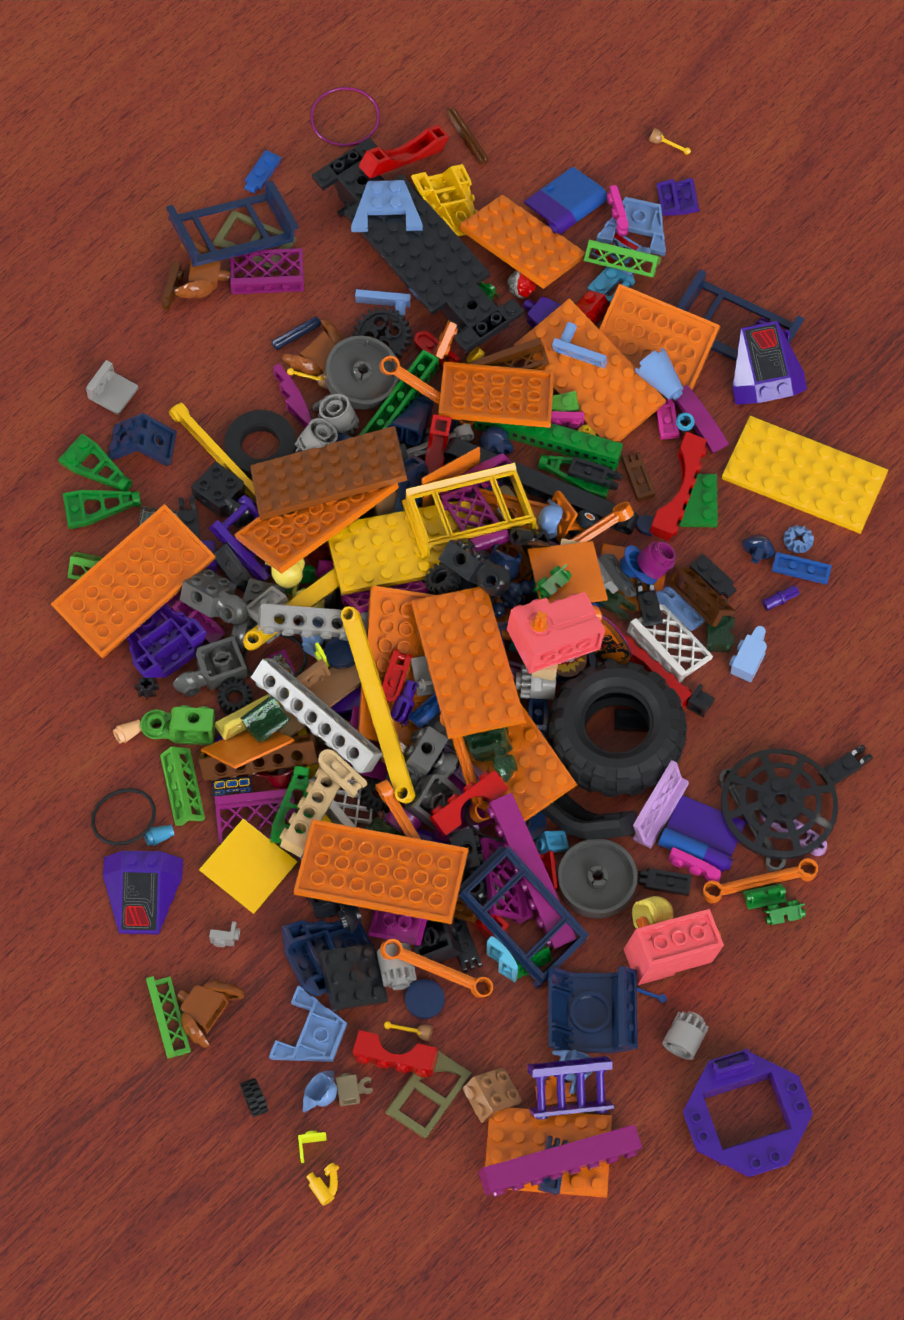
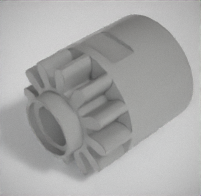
M333 394L321 402L319 413L322 419L330 422L338 433L346 435L355 433L353 429L359 427L357 424L359 419L345 395Z
M322 418L311 420L295 443V446L298 447L296 452L311 448H321L336 442L338 434L335 427Z
M522 665L520 672H516L515 675L516 690H519L520 698L554 700L556 676L555 681L533 677L532 673L529 674L526 666Z
M401 943L404 949L411 951L408 943ZM395 944L386 945L385 951L389 956H393L397 953V947ZM380 949L377 950L376 953L384 987L388 986V988L392 987L393 990H402L409 987L413 983L412 981L417 980L414 965L397 958L386 960L381 956Z
M684 1011L682 1013L678 1012L662 1045L669 1052L680 1058L693 1060L709 1027L705 1025L704 1019L694 1012L688 1011L687 1014Z

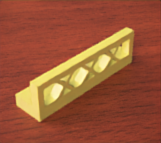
M267 694L215 722L214 727L226 741L267 719L266 716L279 707L281 703L273 700Z

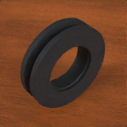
M254 410L240 415L230 424L225 435V451L227 456L249 479H252L250 465L296 453V439L292 426L284 417L272 411ZM266 431L278 439L279 448L270 457L255 459L243 452V440L254 432Z

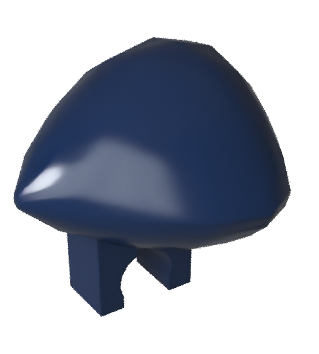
M753 535L742 541L744 550L752 555L750 560L752 563L758 564L761 559L764 560L775 556L774 546L765 535Z

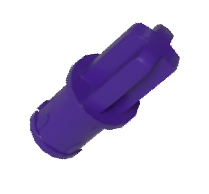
M791 586L781 592L777 591L771 597L763 599L762 604L766 611H769L780 604L784 605L786 601L798 596L800 593L797 586Z

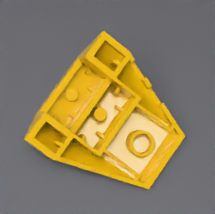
M464 165L451 166L442 174L427 176L426 172L412 175V181L424 200L429 203L458 237L466 235L459 230V226L478 211L474 209L473 201L475 197L473 194L471 195L470 186L472 184Z

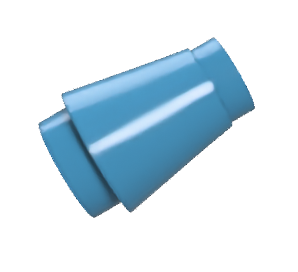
M681 413L676 419V425L682 432L692 429L695 423L693 416L689 413Z
M171 824L151 827L144 835L148 846H155L174 836V830Z

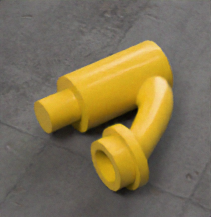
M335 1163L329 1164L324 1169L325 1175L327 1177L330 1176L329 1188L313 1172L307 1176L310 1182L308 1186L322 1206L330 1203L337 1191V1170L339 1166L335 1165Z

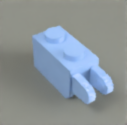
M763 626L756 627L752 635L747 634L745 640L741 639L737 647L739 652L737 656L733 655L729 666H732L730 674L752 682L767 649V645L763 641L766 633Z

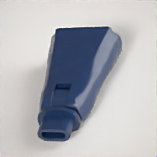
M421 394L392 421L388 428L395 426L399 441H403L405 438V442L413 446H417L421 442L432 414L433 401Z

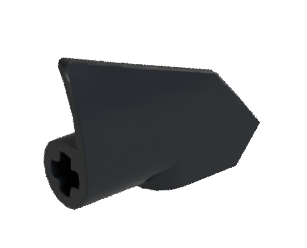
M513 528L509 535L510 542L513 545L531 547L556 546L549 543L548 533L541 530Z

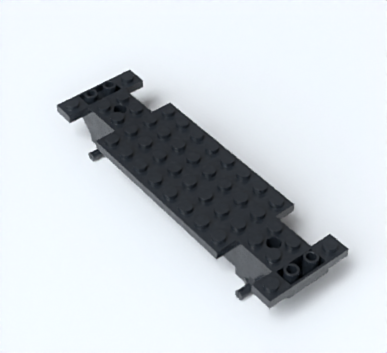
M371 138L366 139L312 174V179L322 191L334 184L338 197L345 205L337 211V214L340 218L345 216L351 224L367 182L387 181L381 175L370 179L359 167L366 151L378 147ZM401 174L393 180L405 181L421 219L423 230L406 231L405 214L368 215V232L359 233L431 315L441 310L446 315L447 321L450 320L457 324L456 328H458L454 341L466 354L477 345H482L506 329L510 323L524 315V310L513 298L500 307L498 304L496 305V302H492L478 286V284L490 277V272L429 203L424 200L404 175Z

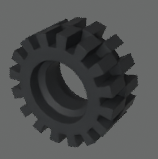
M439 562V565H433L434 569L430 568V573L425 575L427 577L424 579L425 586L433 595L455 592L454 589H458L460 587L458 584L462 582V576L442 562Z
M230 679L228 684L224 682L222 688L219 687L218 704L221 711L223 710L226 715L227 713L232 714L253 702L252 690L247 683L244 684L243 680L238 682V679H234V682H231ZM239 692L243 698L239 703L233 704L228 701L229 694Z
M375 778L368 779L367 785L363 788L361 792L363 806L368 805L366 808L368 811L373 809L372 813H376L379 810L387 813L390 809L386 802L376 798L372 793L377 791L375 785L382 782V780Z
M254 1077L240 1083L243 1096L253 1118L269 1112L256 1078Z

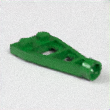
M81 434L58 459L59 463L71 472L120 491H128L132 485V480L119 470L96 442L84 434ZM90 454H94L100 461L94 469L82 466V463ZM105 466L114 472L109 478L98 474Z
M542 454L538 469L548 471L572 486L606 500L609 489L590 482L587 483L560 471L561 464L571 465L573 457L546 456ZM581 458L609 467V469L614 471L617 469L616 464L603 460Z
M78 490L63 493L69 530L86 527L129 508L142 506L139 491ZM107 498H118L120 504L107 509L104 501ZM86 500H98L101 503V509L93 514H86L84 502Z
M294 766V775L272 824L271 843L281 844L282 839H280V835L284 828L289 829L290 825L285 823L287 812L292 808L300 809L297 807L298 804L290 802L293 790H302L303 797H307L309 768ZM297 776H303L304 778L298 779ZM304 814L305 817L311 818V815ZM296 829V830H295V831H296L297 833H299V834H302V833H303V832H302L301 830H299V829Z

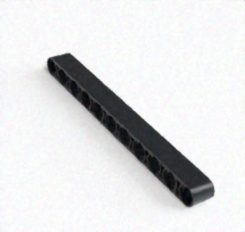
M452 437L446 446L443 456L452 462L478 446ZM479 447L480 463L497 456V454ZM510 460L512 463H515L521 484L527 494L547 501L549 499L552 500L556 491H561L577 513L581 510H588L597 515L599 520L612 513V509L617 505ZM510 476L496 479V481L514 488ZM634 512L630 519L617 522L609 528L630 535L634 531L639 516Z

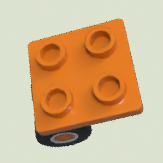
M561 491L555 492L552 502L563 508L562 518L558 523L557 536L555 537L559 543H561V539H565L568 532L573 538L599 521L597 515L588 510H581L577 513Z

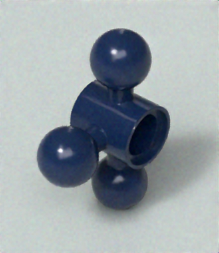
M529 580L521 582L520 585L516 582L510 583L509 589L500 596L503 603L497 602L492 605L495 617L500 618L504 616L507 607L512 610L518 605L523 606L526 600L522 596L531 595L535 589L534 584Z

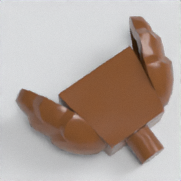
M193 242L198 250V255L209 252L207 246ZM181 243V248L187 253L183 243ZM190 260L188 283L178 287L174 292L177 297L204 298L213 290H216L218 280L229 281L230 271L220 270L221 260L193 267L192 260Z
M321 319L324 332L300 353V356L283 355L282 360L286 365L293 368L294 371L313 376L324 373L329 353L337 343L343 340L336 326L329 320Z
M219 980L207 982L202 987L196 985L190 993L182 989L177 995V1000L183 1003L181 1005L183 1012L181 1015V1025L185 1034L194 1043L204 1048L209 1047L210 1044L203 1032L208 1034L229 1004L228 1000L234 1001L244 998V991L234 984L224 983Z

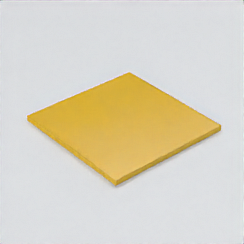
M242 819L199 871L254 914L298 861L275 843H271L269 838L245 819Z

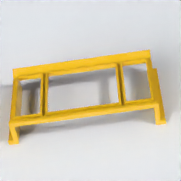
M515 463L406 489V498L402 500L403 508L422 559L430 557V549L432 547L448 544L450 540H465L526 524L529 525L530 529L539 530L536 518L516 471ZM510 476L525 516L511 519L496 479ZM490 481L505 521L453 533L438 493ZM432 495L447 535L429 539L415 498Z

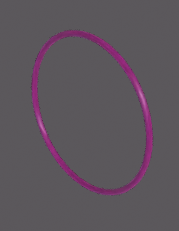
M340 87L325 92L315 101L311 109L310 120L315 133L324 141L337 146H352L362 143L374 134L379 125L380 111L375 100L364 91L351 87ZM338 90H353L367 96L377 110V122L372 132L360 141L347 144L336 143L323 137L315 128L313 112L317 103L324 96Z

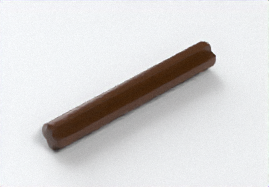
M453 107L448 109L447 116L480 164L487 163L488 156L457 110Z

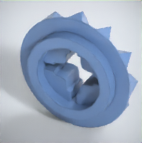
M795 525L788 528L783 540L785 546L790 551L804 553L812 547L814 536L805 525ZM796 535L799 536V537H800V536H803V537H802V541H800V540H797V541H796V540H795Z

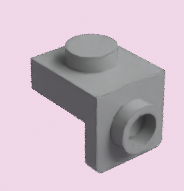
M232 921L230 932L211 929L209 935L210 943L217 947H225V945L234 946L235 940H239L240 928H237V922Z

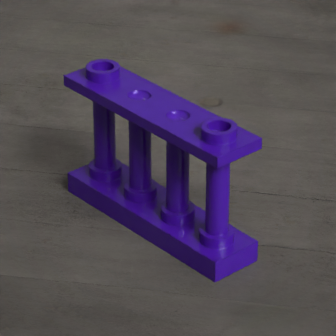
M243 495L238 500L241 506L224 522L217 520L208 529L223 544H228L242 565L256 580L264 582L270 576L267 572L271 566L266 565L265 562L259 564L254 559L256 554L251 550H246L241 545L242 543L236 539V536H232L229 532V527L247 510L252 514L254 520L259 517L254 501L250 497Z
M607 1056L528 1064V1073L537 1080L538 1107L529 1108L530 1113L536 1119H547L548 1116L591 1111L606 1113L608 1110L614 1109V1105L609 1100H605L604 1073L606 1070L612 1069V1061ZM594 1071L596 1073L597 1101L585 1102L584 1075L586 1072ZM574 1073L577 1083V1103L566 1104L565 1077L567 1074ZM554 1075L557 1081V1105L546 1106L545 1079L547 1076Z

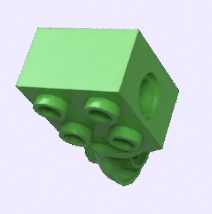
M182 705L172 708L171 713L158 709L151 710L142 717L140 722L143 734L151 739H169L177 744L211 745L215 742L216 728L214 725L216 720L214 709L206 706L191 708L190 706ZM155 724L161 725L159 728L152 727Z

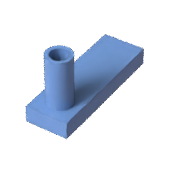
M356 289L355 293L356 303L395 306L394 313L399 310V316L405 315L406 307L410 308L411 304L410 294Z
M567 322L560 340L554 338L552 343L553 351L605 369L607 365L606 355L571 344L577 325Z

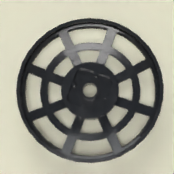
M767 749L748 755L732 768L722 788L721 811L728 830L745 848L767 858L792 859L811 853L827 840L837 820L838 797L831 778L814 760L791 750ZM767 754H785L799 759L795 765L784 762L771 763ZM759 756L763 765L753 770L746 779L735 775L746 762ZM807 762L816 768L825 778L828 785L817 786L814 779L802 769L804 764ZM773 768H786L792 771L788 778L777 777ZM766 771L769 780L762 785L752 781L757 774ZM799 774L810 783V788L801 789L795 782ZM732 782L742 786L739 795L740 808L729 811L727 795L729 785ZM747 788L758 792L757 802L746 805ZM831 792L833 810L829 822L820 816L822 806L821 794ZM815 795L816 806L814 812L804 806V797ZM781 796L785 798L786 803L779 804L775 798ZM759 810L766 818L762 826L758 824L749 812ZM800 814L810 819L804 826L796 830L793 820ZM744 815L747 822L759 832L755 841L752 842L746 838L736 827L732 819ZM773 822L786 823L788 832H776L769 829ZM815 822L825 828L823 834L815 841L801 848L798 836L807 832ZM766 836L776 839L790 838L793 850L777 851L764 848L761 845Z

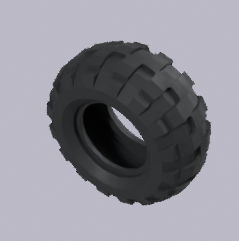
M607 661L602 666L594 668L591 665L579 671L577 677L568 679L559 689L560 692L557 698L553 700L549 711L547 725L549 745L574 781L578 783V787L590 793L594 791L600 792L604 797L617 798V795L629 794L631 797L644 793V790L649 787H656L671 760L677 762V764L679 763L686 743V713L683 711L681 699L675 689L670 688L666 683V679L657 672H648L644 669L643 665L629 662V665L617 664V661ZM616 705L629 707L637 711L645 719L649 727L648 734L641 744L629 751L618 753L609 752L596 746L589 739L585 730L589 719L597 711Z

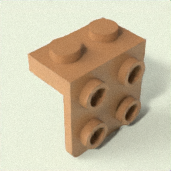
M504 1068L474 1076L462 1088L481 1123L487 1122L497 1111L519 1105L522 1102L519 1093Z

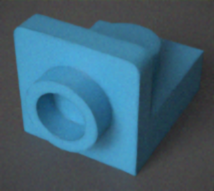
M544 831L536 839V848L539 854H545L548 851L566 852L569 849L565 831Z

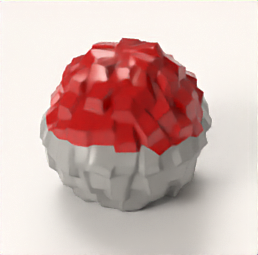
M514 271L508 279V290L517 298L524 299L535 291L536 283L519 271Z

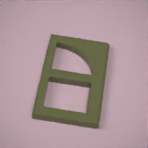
M233 210L213 241V245L222 249L236 245L225 240L237 220L255 228L257 227L251 217ZM262 223L266 232L273 236L284 233ZM258 229L256 230L250 242L262 239V236ZM294 237L292 243L284 244L278 249H292L297 238ZM273 255L270 259L277 263L281 257ZM255 256L252 260L258 264L263 258ZM266 262L262 267L270 269L272 265Z
M439 1051L434 1072H450L461 1077L447 1098H444L420 1082L423 1078L413 1073L385 1112L425 1140L472 1075L470 1071ZM414 1089L440 1106L426 1128L399 1111Z

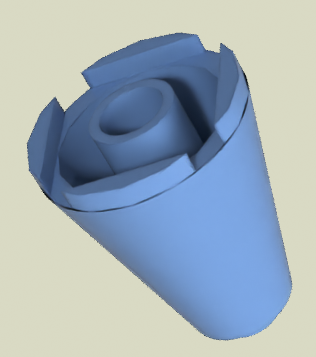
M660 348L661 352L658 353L655 350L639 363L641 367L639 369L636 367L635 372L666 398L676 400L683 394L682 390L684 388L666 350Z

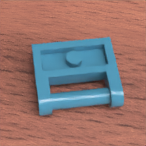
M606 267L587 287V292L592 290L605 294L609 304H611L615 292L611 296H607L609 292L620 281L623 282L621 285L632 287L635 284V280L618 269Z

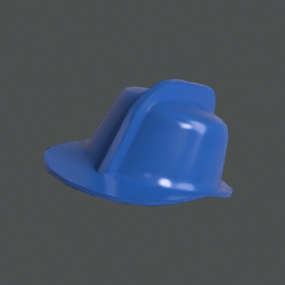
M633 545L627 546L624 556L620 559L621 569L624 574L633 579H640L646 584H655L657 579L647 576L639 567L637 556L641 550Z

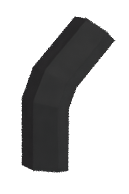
M566 793L540 811L567 834L585 840L629 836L635 831L633 824L637 819L635 810L596 814L587 811Z

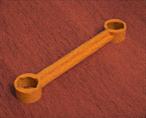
M387 356L381 360L379 368L384 375L396 376L438 405L440 404L441 393L402 368L396 357ZM393 360L396 368L391 372H387L384 369V362ZM458 420L460 422V425H472L473 423H475V421H469L467 423H464L462 420Z
M621 502L612 509V513L570 540L587 542L615 523L630 519L634 515L630 503Z
M440 715V722L444 726L442 716ZM463 736L452 738L466 785L470 782L477 783ZM471 798L473 805L470 807L469 813L472 820L481 823L490 819L487 811L489 807L488 802L483 801V798ZM477 807L481 808L483 812L485 811L484 818L478 815Z
M386 779L376 784L379 796L383 802H386L405 836L421 839L397 800L388 780Z
M807 858L803 859L799 866L723 884L717 881H709L704 885L702 895L705 901L716 903L720 901L723 895L796 878L811 881L817 875L818 865L813 859ZM806 864L811 865L815 872L811 875L804 872L801 867ZM708 887H716L720 895L717 897L710 895L706 889Z
M389 939L383 942L380 947V953L384 959L394 960L397 958L471 989L472 994L477 998L487 997L493 991V983L489 978L480 977L476 979L404 949L402 944L396 939ZM395 944L397 953L389 956L385 951L386 945ZM484 981L487 984L488 990L480 994L476 989V984Z

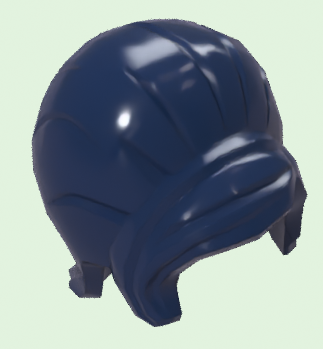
M488 427L480 436L479 446L497 455L502 453L507 455L514 451L513 445L509 441L508 433L502 427Z
M495 544L489 558L494 561L495 565H500L508 571L510 582H512L519 572L521 553H518L516 557H511L499 551V544ZM493 576L491 579V582L496 583L495 576Z

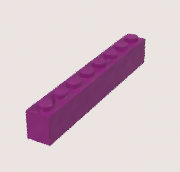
M509 793L489 802L487 811L490 818L495 819L497 824L495 830L498 836L503 837L505 842L503 848L510 847L559 901L513 794ZM511 863L515 874L518 873L519 870ZM523 876L519 881L520 887L523 892H527L529 899H527L528 905L531 910H535L537 915L535 918L536 923L540 929L543 928L546 935L562 917ZM566 923L546 945L548 947L551 946L553 950L575 940L576 937L572 928Z
M634 1124L483 1167L478 1173L485 1195L493 1194V1197L505 1194V1190L511 1188L512 1191L523 1189L524 1185L531 1183V1186L543 1183V1179L549 1177L550 1180L561 1178L563 1173L569 1172V1175L581 1172L580 1168L588 1167V1170L599 1167L601 1162L606 1161L607 1164L617 1162L618 1158L625 1156V1159L632 1158L637 1155L636 1152L642 1149V1145Z

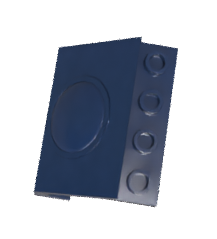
M621 966L618 967V972L572 973L556 967L548 968L549 1048H553L555 1051L576 1050L583 1053L608 1054L638 1049L637 970Z

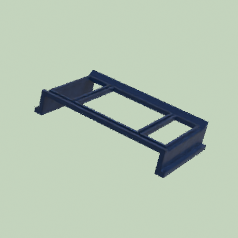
M273 181L266 182L264 194L178 214L173 205L166 206V210L169 213L168 220L171 221L190 256L193 267L292 243L295 229L299 227ZM267 201L284 233L269 237L252 205ZM245 206L263 239L216 250L199 217ZM193 220L209 252L198 255V250L183 221Z
M701 269L677 305V308L688 312L701 290L704 289L717 295L716 300L704 319L710 321L721 301L725 299L769 321H778L780 326L788 329L790 332L789 344L804 321V318L798 315L793 323L706 282L707 272ZM717 340L714 341L711 350L737 362L738 351Z
M500 846L461 884L458 899H461L530 974L534 979L532 985L536 989L548 979V968H559L589 936L584 928L510 847L503 848ZM507 857L519 872L482 907L469 892ZM523 876L562 917L526 954L487 912ZM567 923L578 937L541 972L530 959Z

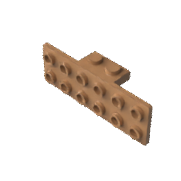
M322 659L296 677L297 680L330 708L361 685L356 664L350 668L340 667V669L331 667L328 669ZM282 704L266 716L279 732L289 737H292L306 726L298 722L297 717L293 713L287 712Z

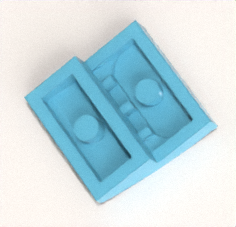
M491 936L487 941L486 955L499 963V973L515 983L518 973L516 961L508 949L495 937Z

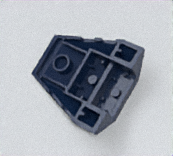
M300 920L282 926L285 956L300 986L314 996L327 993L318 956L320 951L372 944L361 922H359L357 929L352 934L348 928L343 929L340 921L331 923Z

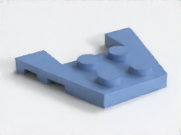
M368 181L352 222L351 232H368V215L401 214L406 215V231L423 230L421 219L405 181Z
M625 197L622 203L628 220V232L653 237L650 245L651 253L665 256L666 247L661 204ZM612 217L607 221L603 230L598 233L596 241L607 244L613 243L617 226L616 219L614 220Z
M297 986L291 1004L309 1010V1015L296 1047L275 1040L269 1059L333 1062L347 1028V1022L329 1008L323 1006L315 997L310 996L302 987Z

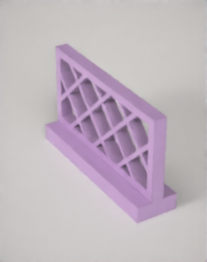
M673 760L669 763L633 824L636 832L633 840L650 849L689 785V782L681 777L677 762Z

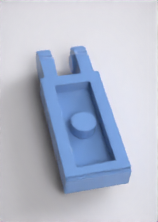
M665 587L663 591L660 590L656 593L659 603L665 605L690 631L704 623L705 619L672 588Z

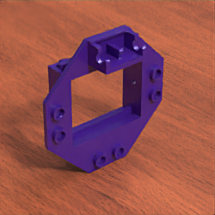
M748 1048L709 1060L683 1111L696 1151L717 1161L719 1166L725 1165L747 1177L787 1166L813 1115L799 1076L749 1052ZM769 1079L787 1129L722 1149L704 1099Z

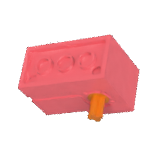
M585 592L580 594L574 593L563 600L557 599L551 604L547 598L541 600L535 599L523 606L518 605L510 611L507 631L529 674L599 650L605 629L601 623L602 614L599 607L591 604Z
M707 909L650 925L647 917L642 916L636 919L638 929L634 931L623 950L630 968L637 970L638 986L674 976L676 972L712 963L724 944L711 911Z

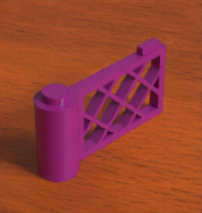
M476 484L465 486L441 496L444 510L449 512L460 531H465L467 525L476 528L486 526L482 524L484 518L492 520L493 523L499 522ZM473 490L476 496L474 499L465 496V493ZM454 498L458 499L459 502L458 505L450 504L448 500ZM462 501L472 503L471 508L461 507ZM475 504L484 507L483 513L473 510ZM458 511L467 513V518H459L457 516ZM470 516H478L481 517L479 523H477L474 521H470ZM506 529L469 538L468 540L472 541L475 544L474 547L479 551H486L492 549L495 544L502 545L509 542V534Z

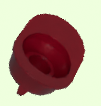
M280 768L273 772L261 771L256 775L267 777L274 788L287 789L294 775V768Z

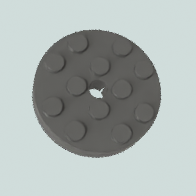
M369 336L346 338L337 343L329 353L324 368L326 386L332 395H345L354 409L366 410L376 408L385 402L399 380L394 375H384L380 371L379 364L387 356H396L387 345ZM393 360L384 362V369L387 372L395 370L396 365ZM359 371H364V372H365V374L362 375V378H361V374H362V373H360Z
M606 839L584 840L571 847L560 862L558 870V889L560 895L568 907L582 916L601 919L616 915L628 906L635 894L637 886L635 862L631 855L615 842ZM600 876L602 879L594 881L593 877Z

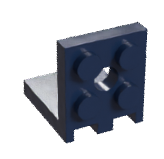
M144 413L115 424L109 447V458L116 460L139 451L168 466L172 461L177 431Z

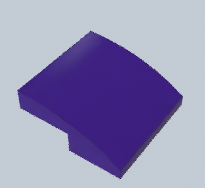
M693 178L678 182L671 179L656 183L663 215L675 216L700 211Z

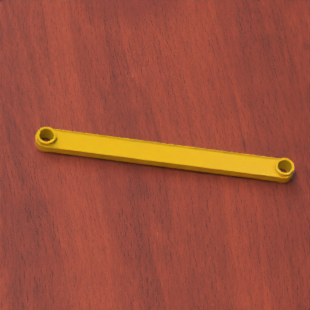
M183 403L173 406L169 410L172 419L176 423L180 422L220 465L244 481L246 493L257 504L253 482L195 422Z
M335 568L285 605L313 607L339 588ZM280 617L274 618V621L277 624L283 623V620ZM257 625L245 634L243 645L247 650H255L279 632L263 634L262 631H258ZM248 638H254L257 643H250Z
M345 607L341 611V618L395 796L402 803H411L415 799V792L361 615L354 607ZM353 612V617L348 620L349 615ZM407 790L408 794L403 798L402 795Z

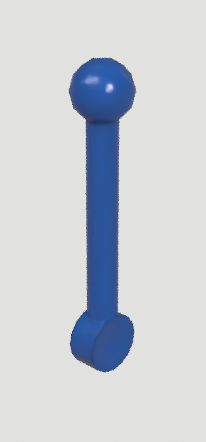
M637 987V992L656 998L660 1003H665L667 1000L664 994L657 995Z

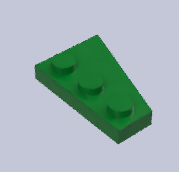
M698 474L680 522V527H717V474Z

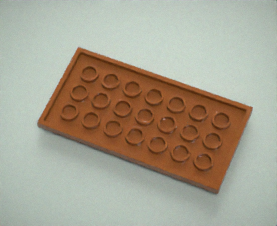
M395 426L330 443L325 447L311 448L250 465L260 520L408 481Z

